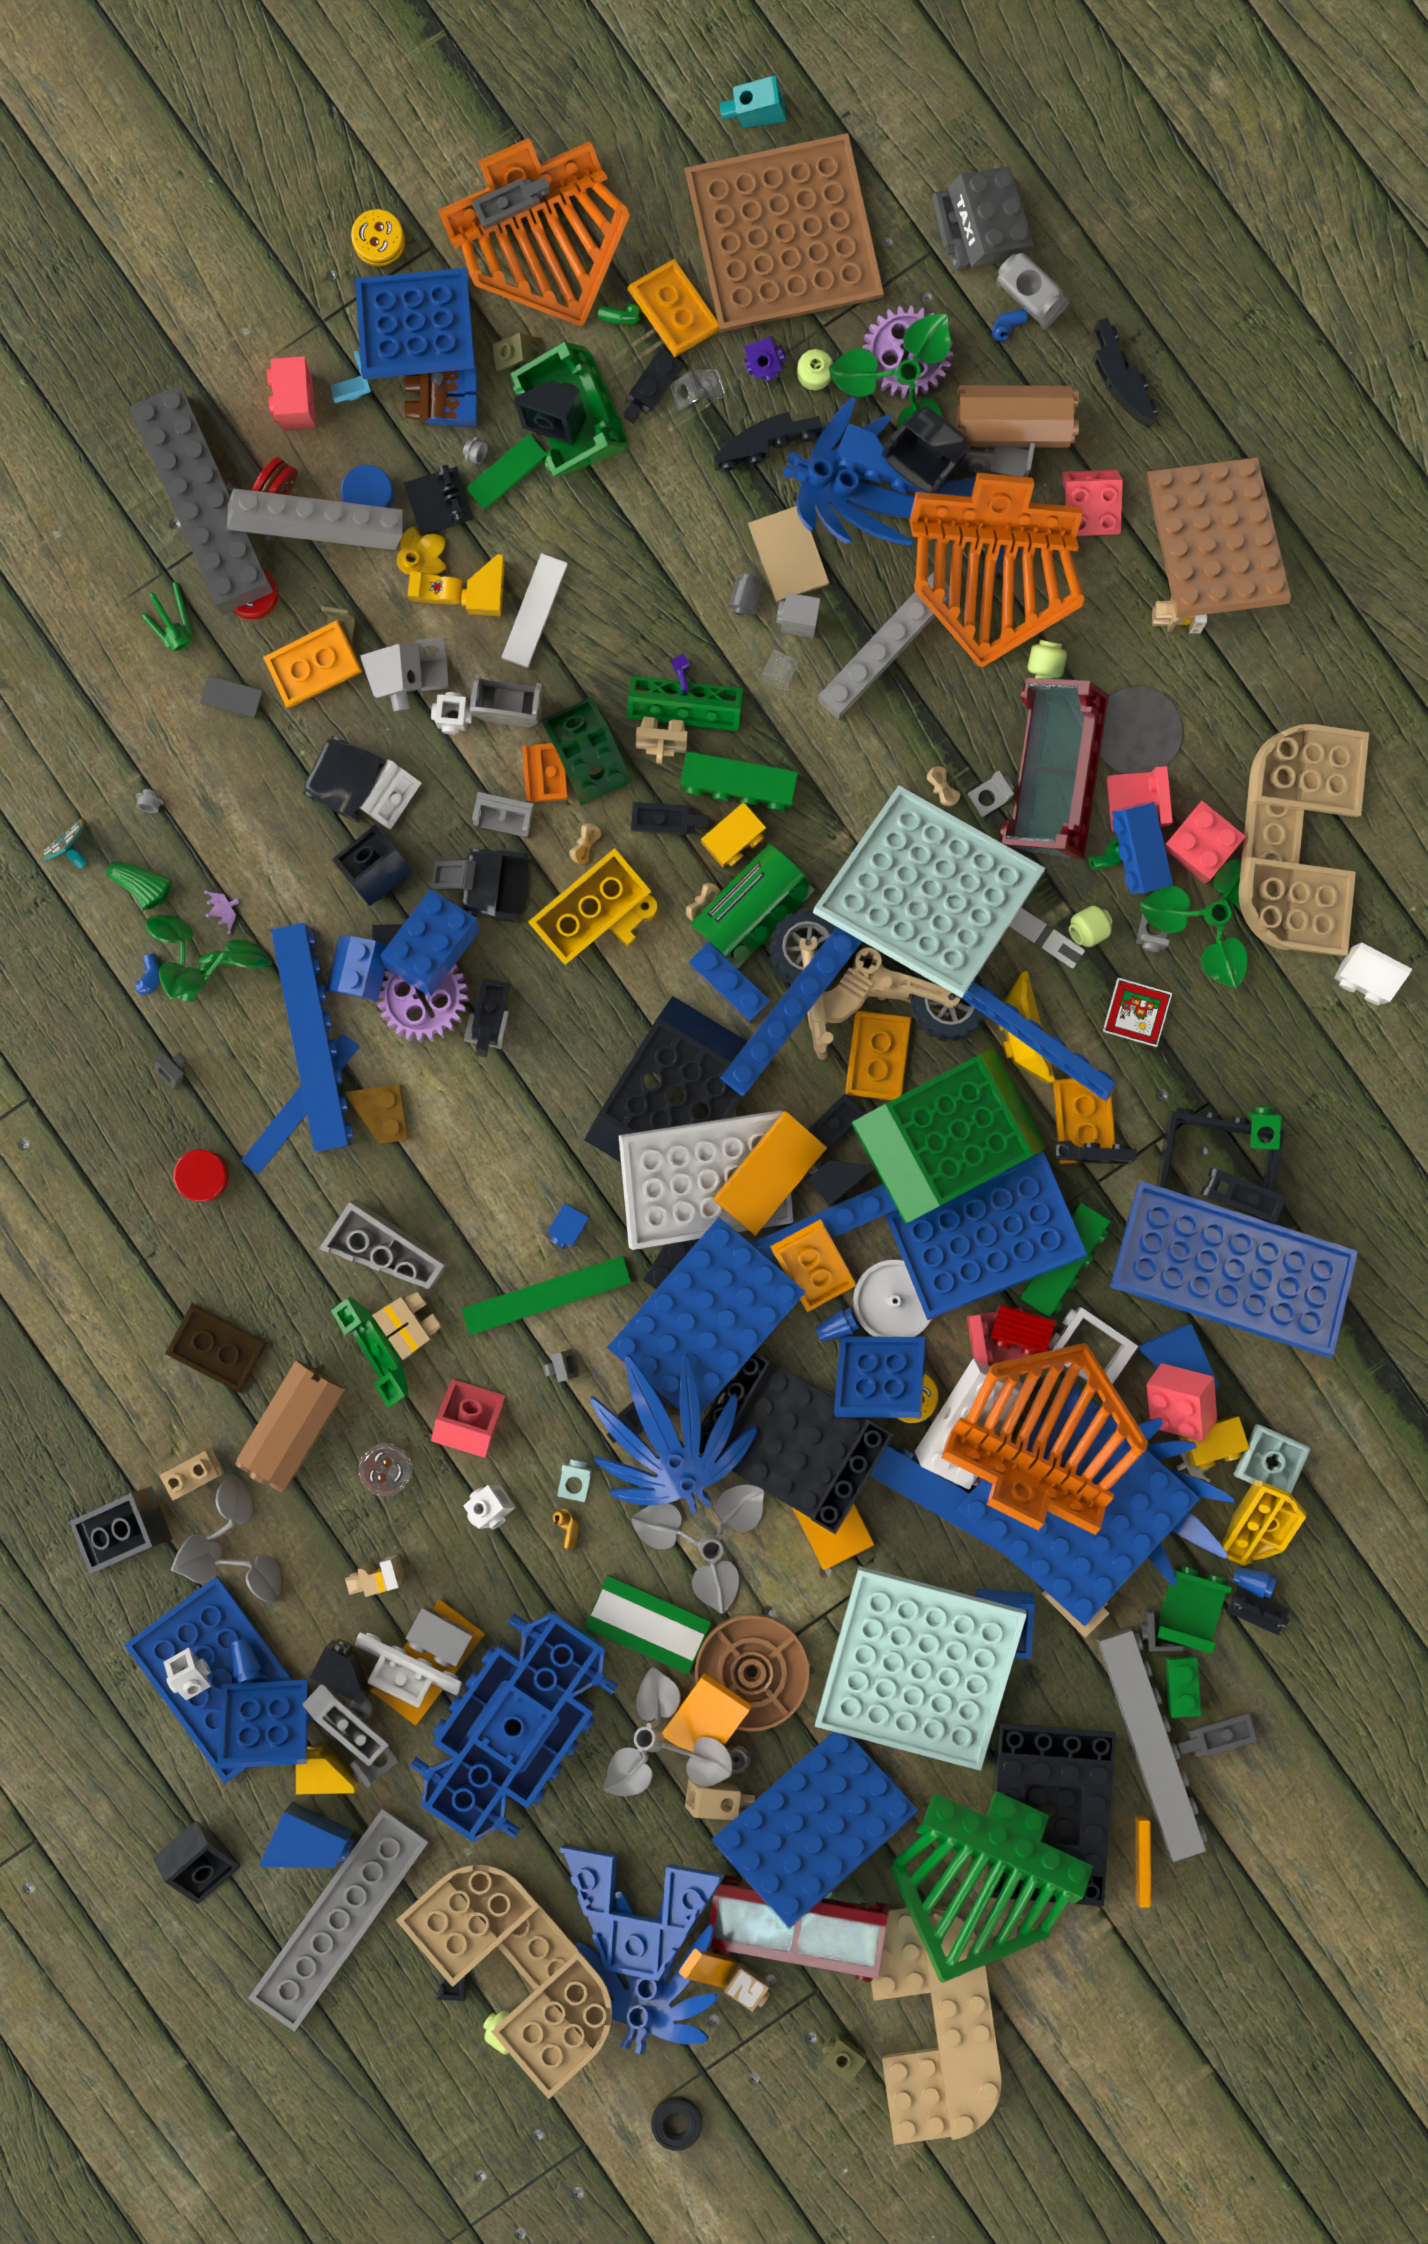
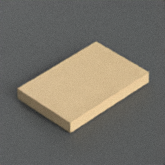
M797 506L748 523L776 603H779L780 600L784 601L786 593L802 595L829 585L812 533L802 524L798 516Z

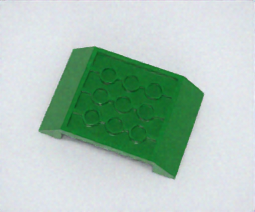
M994 1048L851 1122L905 1224L1047 1148Z

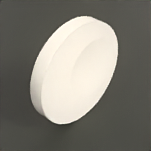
M886 1260L868 1268L859 1278L853 1294L854 1312L861 1326L872 1336L915 1337L930 1323L931 1320H927L904 1261Z

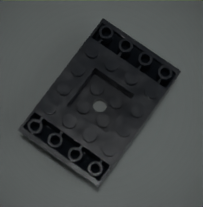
M1000 1723L995 1751L992 1797L994 1793L1000 1792L1041 1811L1045 1803H1055L1057 1812L1054 1816L1048 1818L1041 1842L1093 1866L1084 1897L1075 1904L1104 1906L1116 1732ZM1003 1872L991 1898L998 1897L1006 1873ZM1021 1880L1018 1882L1010 1899H1017L1022 1884ZM1038 1888L1035 1889L1029 1901L1037 1899ZM1052 1895L1048 1902L1055 1903V1896Z

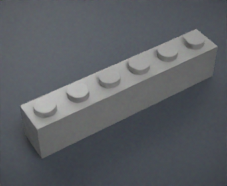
M233 488L228 502L227 530L396 550L402 537L403 510Z
M934 572L927 578L928 584L932 589ZM945 582V595L942 601L947 604L949 602V585ZM916 592L819 694L818 702L837 720L842 717L936 616Z

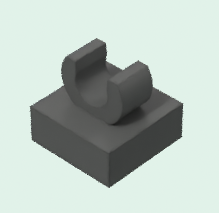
M180 1052L172 1060L163 1054L156 1060L154 1071L175 1089L182 1083L184 1073L181 1070L186 1067L187 1064L185 1063L188 1060Z
M572 1349L552 1354L553 1363L542 1366L545 1377L556 1374L558 1382L579 1377Z

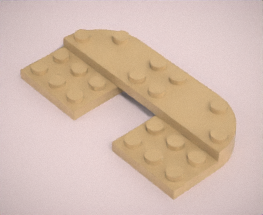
M1316 724L1298 725L1269 738L1254 758L1249 780L1244 831L1246 837L1243 841L1239 882V903L1243 917L1250 929L1262 941L1275 948L1348 956L1356 872L1299 864L1304 810L1350 817L1361 816L1369 732Z
M474 1864L458 1868L440 1879L396 1919L398 1924L452 1987L495 1947L502 1951L535 1991L491 2030V2033L548 2099L582 2069L603 2046L610 2030L612 2018L611 1998L603 1978L520 1881L507 1871L484 1864Z
M936 1905L932 1909L928 1918L933 1929H936L947 1910L946 1907ZM907 1906L890 1908L879 1978H873V1981H871L873 2000L931 1993L938 2047L881 2055L894 2145L946 2137H951L952 2140L960 2139L975 2132L986 2123L997 2106L1001 2092V2072L986 1967L982 1966L945 1983L940 1982ZM959 1915L956 1916L941 1945L946 1957L965 1923V1920ZM863 1923L869 1967H874L880 1927ZM974 1931L958 1962L966 1959L968 1950L977 1937Z

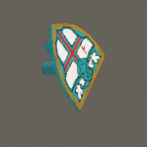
M82 818L38 854L39 858L48 860L65 852L67 858L73 861L79 869L84 867L88 861L72 844L84 827Z

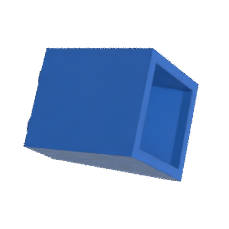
M291 1802L283 1812L259 1865L262 1867L335 1868L339 1860L344 1862L346 1857H348L355 1840L351 1839L354 1830Z

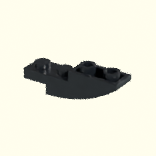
M1108 317L1098 320L1094 328L1100 350H1097L1093 357L1096 369L1106 388L1118 404L1144 427H1151L1158 412L1154 400H1149L1146 392L1148 390L1147 379L1143 373H1139L1137 366L1126 369L1128 367V360L1125 352H1120L1117 344L1119 336L1115 325H1110Z
M789 411L756 423L735 436L714 457L715 470L722 469L723 472L737 469L738 465L744 463L758 465L765 462L766 458H769V446L783 448L788 446L790 441L801 439V442H809L815 440L817 435H821L822 431L820 416L792 422Z

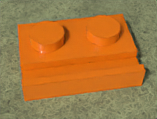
M553 744L523 745L527 803L568 800L566 772Z

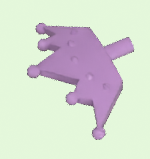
M205 890L204 893L212 897L210 901H207V904H214V907L206 914V917H222L221 921L218 922L219 925L227 924V933L231 934L230 930L236 918L232 907L239 903L238 899L236 898L228 902L224 894Z

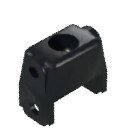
M919 407L892 435L885 445L881 456L909 483L926 493L937 494L969 453L971 446L968 445V437L929 407Z
M331 736L325 742L304 784L305 789L302 794L330 808L337 814L359 823L361 818L355 812L368 796L376 779L379 766L383 767L386 761L363 748Z
M469 849L467 860L475 861L476 863L472 890H463L462 909L474 917L523 923L524 917L522 914L528 895V863H531V855L504 850Z

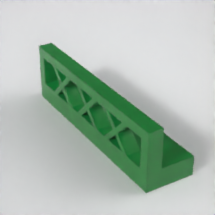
M631 676L627 719L643 720L644 717H651L661 723H669L671 720H682L684 725L738 731L743 688L687 682L689 691L683 693L680 681ZM636 686H637V687H646V688H649L650 690H649V691H639V690H636ZM673 690L677 691L678 693L667 694L666 691ZM700 693L706 696L701 698L695 697L694 694ZM722 697H735L736 701L723 700Z

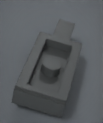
M545 176L532 183L530 179L523 180L521 178L473 200L471 203L483 229L486 230L535 207V205L540 203V198L551 193Z
M949 191L935 192L932 195L943 249H945L946 255H951L950 259L954 271L964 270L970 262Z
M1245 1712L1195 1727L1188 1731L1189 1737L1177 1740L1175 1744L1180 1755L1194 1751L1196 1757H1206L1256 1742L1258 1738L1250 1712Z

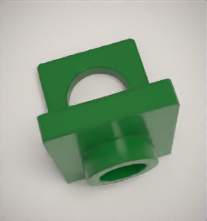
M1256 1106V1110H1247V1116L1252 1119L1250 1147L1253 1149H1279L1281 1115L1273 1111V1107ZM1265 1126L1272 1128L1274 1132L1273 1139L1267 1143L1259 1141L1257 1137L1259 1129Z

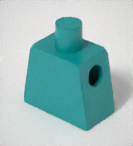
M776 76L735 86L733 88L734 100L719 103L722 120L738 117L741 126L744 128L787 122L784 97Z

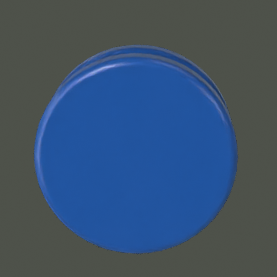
M357 466L350 470L342 481L340 492L342 501L345 503L391 508L393 505L394 489L388 475L376 466Z

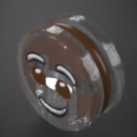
M389 1442L377 1444L363 1454L358 1467L359 1478L363 1486L374 1495L383 1497L395 1495L402 1491L412 1478L413 1463L411 1457L404 1448L397 1444Z

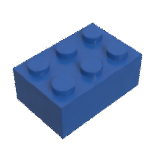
M430 889L380 955L384 968L431 997L480 932L477 918Z

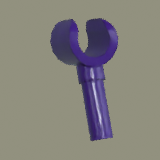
M681 654L672 659L671 663L679 678L682 692L687 693L689 688L684 672L691 669V666L685 655Z

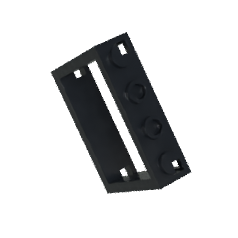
M1178 1107L1176 1112H1168L1156 1186L1166 1189L1177 1123L1251 1136L1249 1119L1232 1117L1231 1122L1221 1120L1220 1114L1205 1112L1203 1117L1193 1115L1192 1109ZM1268 1126L1260 1128L1257 1133V1137L1267 1138L1269 1142L1274 1136L1272 1128ZM1280 1130L1279 1149H1268L1262 1181V1187L1273 1192L1275 1191L1284 1131Z

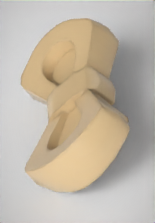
M941 766L933 767L927 774V780L935 786L933 793H939L942 805H955L960 798V793L951 788L947 783V771Z
M587 823L582 825L581 837L576 841L578 845L569 851L572 861L577 864L589 862L590 848L601 837V831L595 824Z
M712 883L704 884L701 896L695 897L696 902L686 907L687 917L693 921L721 893L720 889Z

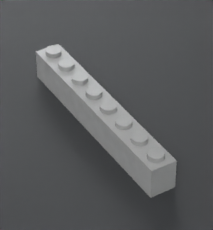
M1128 1627L1096 1638L1169 1857L1175 1862L1205 1852L1204 1842L1208 1841L1202 1824L1197 1825L1194 1815L1198 1814V1809L1193 1797L1188 1798L1185 1787L1189 1786L1185 1771H1179L1176 1760L1180 1759V1755L1175 1742H1169L1167 1732L1171 1731L1166 1715H1160L1157 1705L1162 1704L1157 1688H1151L1148 1678L1153 1677L1148 1661H1142L1139 1651L1143 1650V1644L1139 1634H1133V1631Z

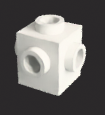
M455 692L437 695V703L432 704L431 720H435L437 728L442 729V733L456 735L459 734V731H466L467 723H472V714L466 697H462V694ZM457 712L458 718H448L449 713Z
M500 1484L487 1485L485 1488L481 1487L475 1490L469 1496L471 1499L463 1505L468 1512L467 1517L475 1527H478V1529L491 1528V1530L502 1525L505 1522L504 1517L516 1508Z
M189 1648L164 1661L168 1675L167 1683L173 1693L179 1692L185 1700L211 1687L208 1674L211 1671L208 1664L203 1658L199 1660Z

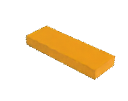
M1135 1815L1136 1903L1140 1908H1150V1821L1145 1815Z
M695 1948L679 1970V1973L685 1979L724 1987L739 1963L732 1957Z

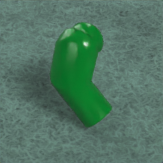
M634 304L627 305L626 311L601 306L598 311V319L614 324H635L640 319L641 309Z
M1115 838L1108 844L1102 855L1089 858L1091 870L1114 867L1119 864L1121 858L1118 852V838Z
M215 950L200 957L198 960V970L200 973L205 974L223 951ZM224 958L219 964L227 966H236L230 963L228 958Z

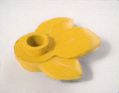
M417 526L408 528L402 534L400 539L401 550L397 555L396 563L403 573L410 575V571L422 572V574L438 575L446 569L443 561L438 558L445 547V538L438 534L421 536ZM413 557L416 561L409 562L406 558Z

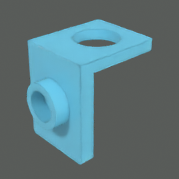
M357 350L354 351V355L361 374V361ZM362 374L359 377L330 386L335 403L344 400H355L361 395L371 392L368 380L363 379Z

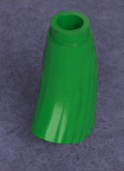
M112 861L106 874L107 877L128 890L136 898L142 911L150 910L164 903L172 887V879L122 862Z

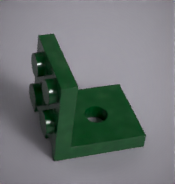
M592 697L541 720L581 806L632 782L611 731ZM602 766L599 773L589 774L593 767Z

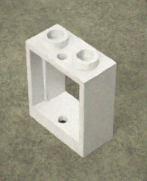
M1078 1307L1076 1311L1071 1309L1062 1322L1066 1325L1060 1334L1055 1332L1051 1337L1048 1346L1050 1348L1049 1351L1063 1348L1081 1320L1085 1319L1121 1344L1104 1369V1372L1113 1384L1138 1346L1082 1307ZM1071 1363L1064 1364L1066 1368H1069ZM1081 1369L1078 1376L1087 1381L1088 1376Z

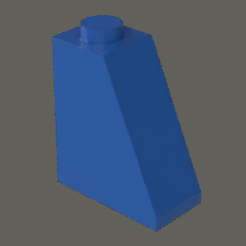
M1187 1323L1137 1345L1138 1352L1156 1368L1163 1363L1213 1376L1215 1389L1219 1387L1192 1324Z

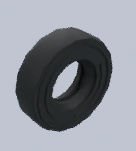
M681 2096L669 2097L661 2101L653 2112L651 2118L652 2133L656 2141L664 2148L672 2151L685 2150L699 2139L702 2131L701 2113L691 2100ZM673 2113L683 2114L688 2121L687 2129L681 2134L669 2132L665 2123L669 2115Z

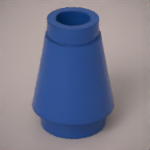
M841 1308L815 1327L822 1342L854 1334V1330L860 1328L851 1308L845 1310Z
M1237 1566L1232 1583L1238 1584V1586L1262 1599L1263 1596L1271 1598L1277 1576L1271 1575V1571Z
M248 1638L231 1643L234 1677H237L238 1683L260 1678V1670L262 1668L249 1644Z

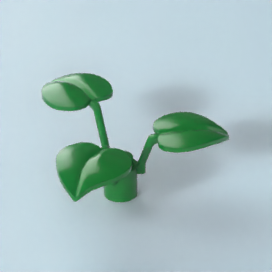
M945 314L929 315L915 321L908 327L903 337V346L905 350L914 354L912 360H904L896 369L876 372L878 362L875 356L866 349L857 348L844 353L836 362L829 366L832 380L842 391L854 397H865L872 394L876 389L875 378L895 376L900 384L909 385L911 406L905 407L899 413L897 420L898 428L919 407H929L942 417L939 406L932 399L924 398L916 404L915 381L919 378L921 372L920 366L917 363L918 358L923 363L931 365L941 362L947 356L951 343L948 316Z
M1242 858L1225 863L1215 873L1213 887L1216 891L1222 893L1223 896L1221 901L1209 905L1205 910L1187 911L1190 905L1189 897L1181 888L1176 886L1157 889L1140 903L1146 920L1154 928L1164 933L1172 934L1182 931L1187 924L1186 916H1204L1205 921L1209 925L1217 926V944L1209 945L1204 949L1201 956V966L1204 973L1210 979L1233 989L1238 988L1244 979L1247 969V953L1244 945L1237 938L1230 937L1222 942L1221 937L1225 928L1224 923L1231 917V908L1226 899L1228 898L1232 904L1240 906L1239 882Z
M156 915L147 918L146 929L153 938L165 943L178 942L180 945V964L165 963L159 969L161 985L170 1000L175 997L187 1002L196 1000L198 992L205 988L207 979L224 958H228L233 965L245 968L273 965L269 955L256 944L246 940H231L225 945L226 951L219 955L204 976H202L196 968H185L184 940H190L194 936L190 925L182 919L168 915Z

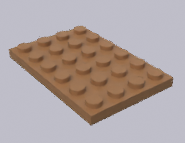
M1258 458L1147 472L1146 481L1176 618L1290 604L1291 595Z

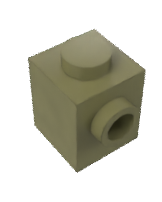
M839 2033L834 2038L829 2037L820 2049L822 2052V2064L848 2084L851 2083L867 2061L865 2053Z

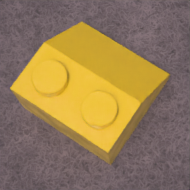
M324 1745L307 1746V1764H296V1794L355 1793L361 1784L352 1774L351 1768L332 1749L324 1750Z

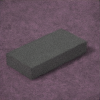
M208 676L201 704L256 719L264 692L259 689Z
M470 860L435 861L432 889L439 891L472 890L476 862Z

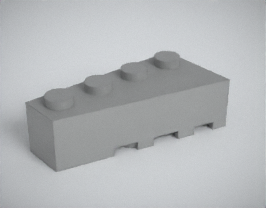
M357 1199L348 1203L319 1250L364 1264L377 1271L394 1275V1277L430 1289L437 1283L450 1263Z

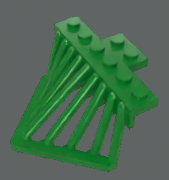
M1000 1792L993 1794L986 1816L936 1793L932 1796L924 1821L916 1830L917 1833L923 1836L893 1859L890 1870L940 1982L945 1983L1049 1938L1051 1929L1067 1904H1075L1084 1897L1093 1866L1041 1842L1049 1815ZM934 1841L938 1842L939 1845L935 1851L910 1876L905 1865ZM952 1849L956 1850L952 1862L922 1903L917 1893L919 1884ZM969 1857H971L972 1861L967 1876L936 1929H933L928 1918L932 1909L936 1906ZM988 1865L989 1869L982 1890L946 1957L941 1947L944 1936L947 1934L984 1868ZM1003 1872L1006 1873L1001 1892L973 1945L969 1948L966 1959L958 1962ZM1021 1880L1020 1893L999 1932L993 1938L992 1948L983 1951L1018 1882ZM1038 1888V1897L1022 1924L1018 1927L1016 1938L1007 1941L1033 1892ZM1054 1895L1056 1902L1044 1921L1038 1925L1037 1929L1031 1931L1051 1896Z

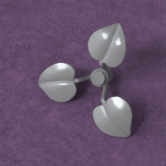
M229 1474L227 1479L219 1486L216 1494L217 1509L223 1518L229 1519V1522L210 1536L205 1537L201 1534L190 1536L179 1549L171 1571L179 1573L193 1582L206 1583L213 1577L215 1566L218 1564L247 1566L250 1570L246 1574V1583L250 1591L257 1598L265 1602H277L281 1592V1572L277 1562L269 1555H259L254 1563L251 1561L219 1558L222 1554L220 1544L214 1540L233 1527L235 1521L241 1525L248 1523L253 1512V1501L249 1489L240 1478L234 1474Z
M743 1484L723 1491L715 1503L716 1513L724 1518L716 1536L712 1534L704 1535L700 1540L678 1529L682 1522L681 1514L671 1503L648 1505L634 1514L631 1520L637 1535L653 1548H671L676 1542V1534L681 1535L698 1547L704 1560L709 1561L710 1565H703L696 1570L692 1578V1588L702 1602L711 1606L719 1613L724 1614L736 1597L739 1586V1574L736 1567L728 1560H722L715 1564L723 1554V1546L720 1540L723 1538V1532L727 1523L732 1530L737 1532L750 1531L759 1523L763 1512L764 1490L758 1486Z
M652 1667L647 1672L641 1682L636 1698V1708L640 1717L646 1721L654 1719L655 1721L647 1723V1727H641L636 1731L634 1743L638 1750L635 1748H622L614 1754L608 1766L607 1777L603 1786V1790L607 1793L618 1796H633L645 1791L653 1779V1770L646 1764L649 1759L646 1751L657 1752L661 1748L690 1756L691 1758L686 1765L687 1774L690 1780L699 1786H714L729 1778L733 1772L730 1753L717 1739L711 1737L699 1738L694 1744L693 1752L664 1742L663 1734L655 1729V1727L661 1723V1717L669 1718L677 1712L681 1702V1694L675 1682L657 1668Z

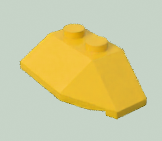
M1025 971L1018 976L1003 1003L1013 1005L1018 1009L1022 1017L1028 1021L1034 1020L1041 1026L1028 971ZM998 1025L1000 1031H1005L1007 1041L1003 1042L1006 1058H1011L1014 1065L1044 1083H1053L1055 1077L1051 1062Z
M1255 1479L1234 1512L1222 1542V1546L1228 1554L1226 1559L1246 1566L1251 1564L1253 1560L1265 1559L1284 1552L1305 1520L1306 1511L1289 1492Z

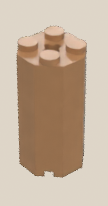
M959 385L957 399H960V405L956 406V428L968 437V445L971 447H1029L1030 443H1035V447L1069 448L1071 443H1075V435H1078L1079 419L1074 418L1075 408H1078L1079 391L1072 390V386Z
M296 1360L236 1459L235 1465L246 1472L251 1471L249 1476L261 1484H264L265 1481L271 1482L269 1485L272 1488L285 1493L347 1388L333 1378L321 1374V1371L300 1360Z

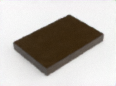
M191 1303L165 1354L234 1391L242 1393L268 1342Z

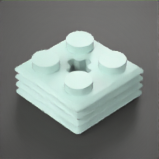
M1256 1424L1247 1442L1249 1450L1243 1451L1234 1476L1251 1484L1257 1479L1291 1494L1310 1452V1447ZM1275 1454V1460L1278 1461V1465L1271 1466L1268 1469V1463L1265 1462L1266 1458L1272 1457Z

